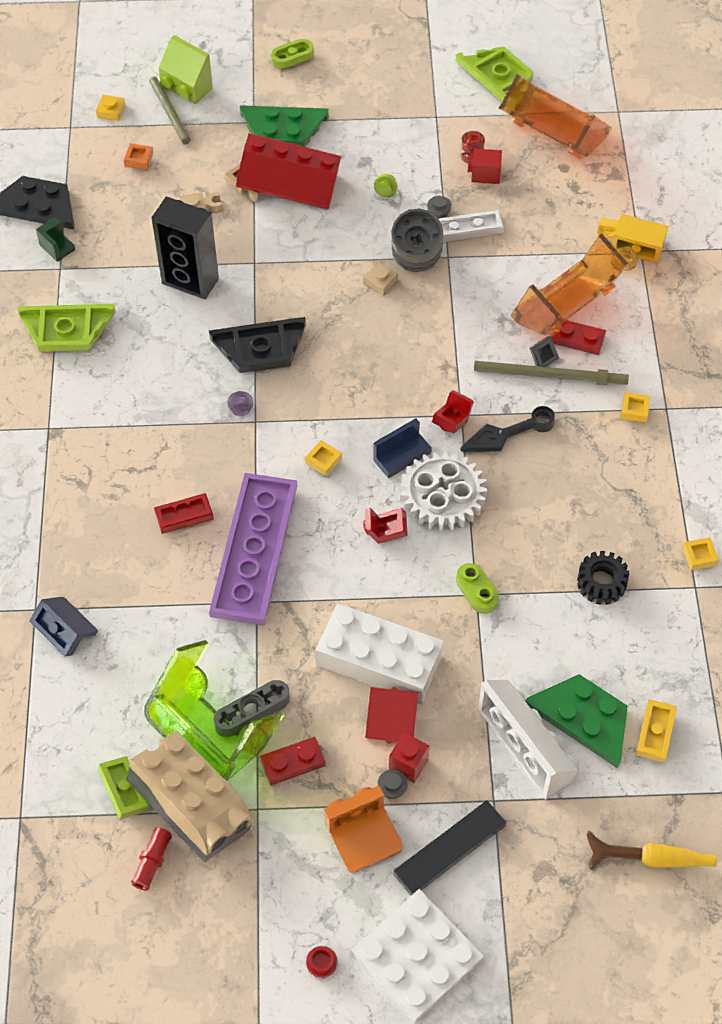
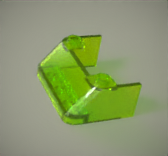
M206 640L178 647L174 650L144 706V714L147 721L164 738L177 730L228 781L264 750L284 715L281 712H277L252 721L249 725L243 727L240 733L231 737L218 735L215 731L213 720L216 710L203 698L208 688V679L204 671L197 666L209 645ZM226 719L222 720V723L231 725Z

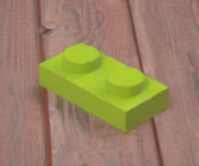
M127 756L100 763L98 766V772L119 820L147 812L149 808L148 802L126 780L130 765Z

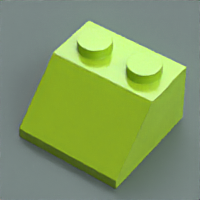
M173 35L158 67L160 83L164 88L196 104L213 89L210 54Z

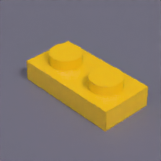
M648 699L636 756L665 763L677 706Z

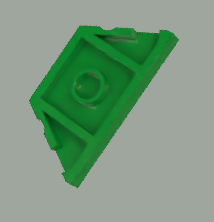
M240 105V115L245 118L247 127L252 134L306 147L310 142V138L319 130L320 123L329 118V108Z
M580 674L526 698L525 702L531 709H535L541 718L618 768L622 756L628 707L626 704Z

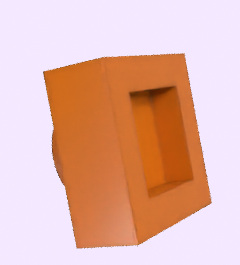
M130 143L124 157V166L148 170L154 154L153 147Z

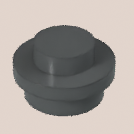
M434 196L428 201V211L438 218H444L451 211V201L444 196Z
M391 769L380 775L378 785L384 797L396 799L406 792L407 778L402 772Z

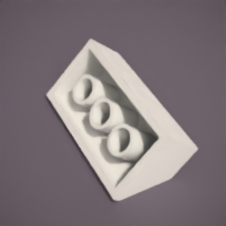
M508 679L486 680L481 683L478 710L545 800L574 783L577 774L575 760L570 754L563 752L556 735L552 731H547L542 724L540 714L527 705L521 689L517 686L514 687Z

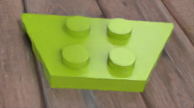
M504 46L491 50H476V55L464 56L463 52L456 54V62L510 110L515 109L533 79V71Z
M114 304L17 306L19 317L39 352L90 351L116 312Z

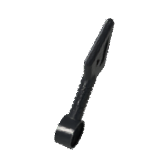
M538 406L532 411L530 419L514 425L500 428L486 424L460 447V451H502L507 438L532 428L538 432H548L554 426V411L547 406ZM546 415L550 418V421L539 423L536 417Z

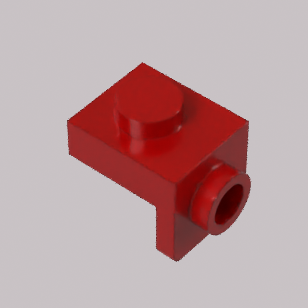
M452 390L448 395L446 404L434 413L431 422L438 425L442 430L454 434L468 422L474 401Z
M402 507L381 514H376L372 508L365 509L366 520L363 521L364 530L378 544L408 536L407 513Z

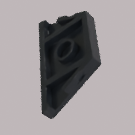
M21 176L0 192L1 216L42 224L56 217L61 221L62 228L72 230L75 228L67 184Z
M299 317L209 330V336L213 344L239 373L286 367L292 363L306 327V318Z

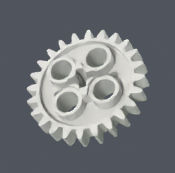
M434 451L433 458L431 459L424 454L422 463L415 459L413 467L407 466L406 474H402L400 501L404 502L405 511L410 510L411 519L419 516V525L427 521L429 522V529L438 524L440 531L443 530L444 525H448L452 531L454 530V524L458 523L463 528L465 519L473 522L474 514L480 515L481 507L485 506L487 488L486 479H482V470L476 471V463L467 465L468 457H464L461 461L458 460V453H455L450 458L447 451H444L442 457H439L436 451Z

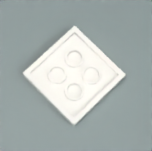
M420 889L351 949V955L414 1023L420 1020L484 960V955Z

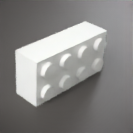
M337 603L315 649L316 666L376 688L392 689V687H397L398 690L419 692L418 703L422 704L442 659L444 641Z

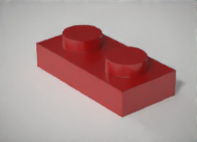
M557 318L551 338L556 345L599 355L606 330Z
M315 736L260 755V760L270 786L326 766Z

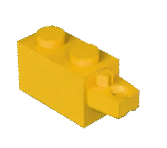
M621 214L619 220L601 218L597 235L612 240V252L658 263L665 245L669 226Z

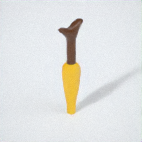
M588 831L586 835L593 851L589 861L590 870H593L607 857L641 860L646 866L654 868L716 867L717 855L703 854L659 843H647L642 848L608 845L598 839L591 831Z

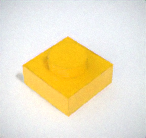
M102 95L96 108V116L98 118L119 121L126 105L125 98Z
M625 392L620 419L646 423L651 396Z
M320 440L305 457V464L327 476L342 460V453Z
M710 537L684 542L682 548L691 571L718 565L719 558Z

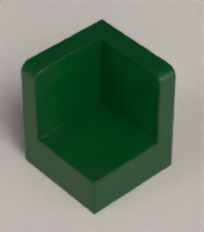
M56 217L36 228L39 245L57 262L75 251V245L64 236L61 221Z

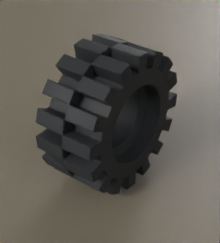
M596 551L592 552L590 557L587 555L580 564L577 577L578 589H581L582 596L584 597L588 594L587 600L592 602L593 598L597 599L596 604L601 605L602 600H605L606 605L611 604L612 599L614 602L618 601L619 597H622L625 593L630 575L626 562L621 564L623 558L618 556L614 559L615 553L613 552L606 556L605 551H600L599 556H597ZM604 571L612 575L614 581L610 584H601L596 582L592 575L595 572Z

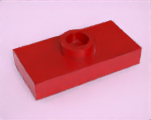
M206 493L154 507L161 534L214 520Z

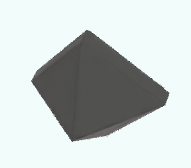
M551 336L545 337L529 348L536 366L547 367L559 359Z

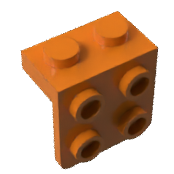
M379 785L372 789L371 787H365L349 799L335 800L324 809L325 825L349 873H356L402 852L403 844L384 808V794Z

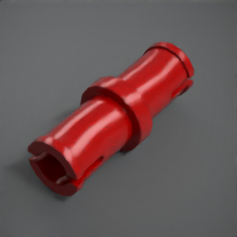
M160 827L154 828L146 850H143L139 856L141 862L134 878L131 880L132 886L142 891L150 889L157 868L163 865V855L172 838L168 830Z

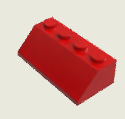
M248 133L235 187L329 210L341 156Z

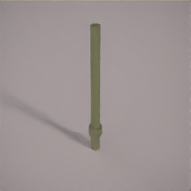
M475 361L474 371L597 382V385H607V383L628 385L629 374L608 373V370L598 369V372L486 361Z

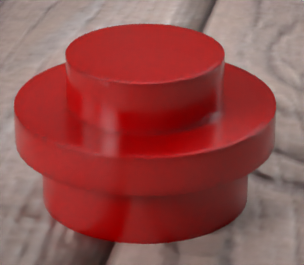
M326 946L313 948L306 957L307 970L316 978L331 976L337 968L335 952Z

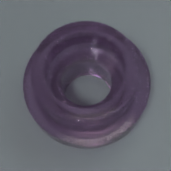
M244 391L234 392L227 400L228 408L236 416H245L253 408V398Z

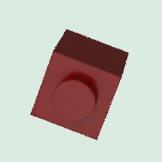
M474 148L473 158H468L467 172L472 173L471 182L500 184L502 150Z
M403 732L389 755V770H398L406 776L408 781L415 783L429 760L430 745Z

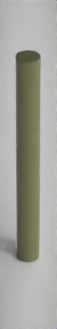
M151 77L149 82L181 142L188 144L191 139L157 77Z

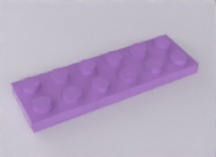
M244 473L209 610L210 617L265 626L298 487L297 480Z

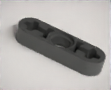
M273 680L216 711L213 718L216 733L222 737L234 736L283 709L290 701L288 685L281 680ZM276 692V694H281L282 696L278 698L276 695L272 696V693ZM252 703L260 707L256 713H247L244 710L246 705ZM222 720L232 721V724L222 723Z

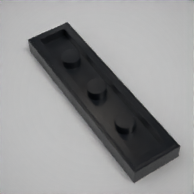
M486 800L393 870V875L412 896L417 890H423L506 826V821Z

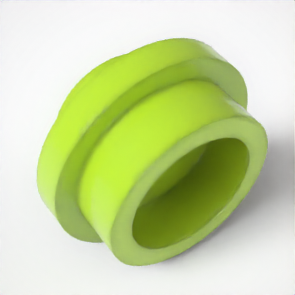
M382 174L375 179L374 190L377 194L383 197H391L396 193L398 184L394 176Z

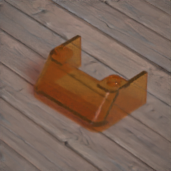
M518 74L499 106L500 110L513 117L511 122L522 128L526 124L569 147L568 153L579 159L582 156L588 157L608 136L612 127L595 115H589L536 87Z
M600 234L581 261L540 291L534 284L529 286L512 312L511 317L521 326L544 336L547 334L553 336L563 327L562 323L601 294L606 296L616 287L615 281L629 263L606 237Z

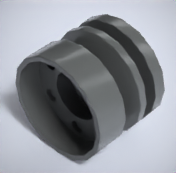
M420 208L409 209L397 217L391 230L392 255L398 265L408 271L421 272L432 268L438 262L443 250L444 236L443 227L438 217L430 211ZM418 242L421 243V245L418 244L417 247H413Z

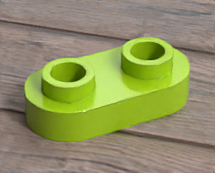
M298 39L274 48L271 51L272 65L279 69H285L310 60L314 55L313 43L307 39Z
M466 563L460 566L457 570L456 583L472 608L482 614L493 612L498 606L499 594L483 569L474 563ZM471 573L475 576L468 577L466 574ZM487 594L489 597L482 598L480 595Z

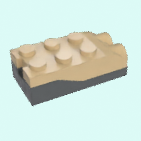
M177 730L160 741L159 748L155 751H148L146 749L130 760L126 780L204 862L249 832L252 817L243 799Z

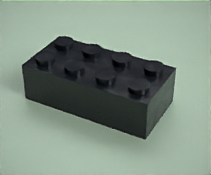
M166 196L151 217L161 282L163 285L206 300L219 280L212 212Z

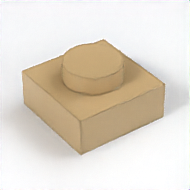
M378 262L363 277V284L384 295L398 280V273Z

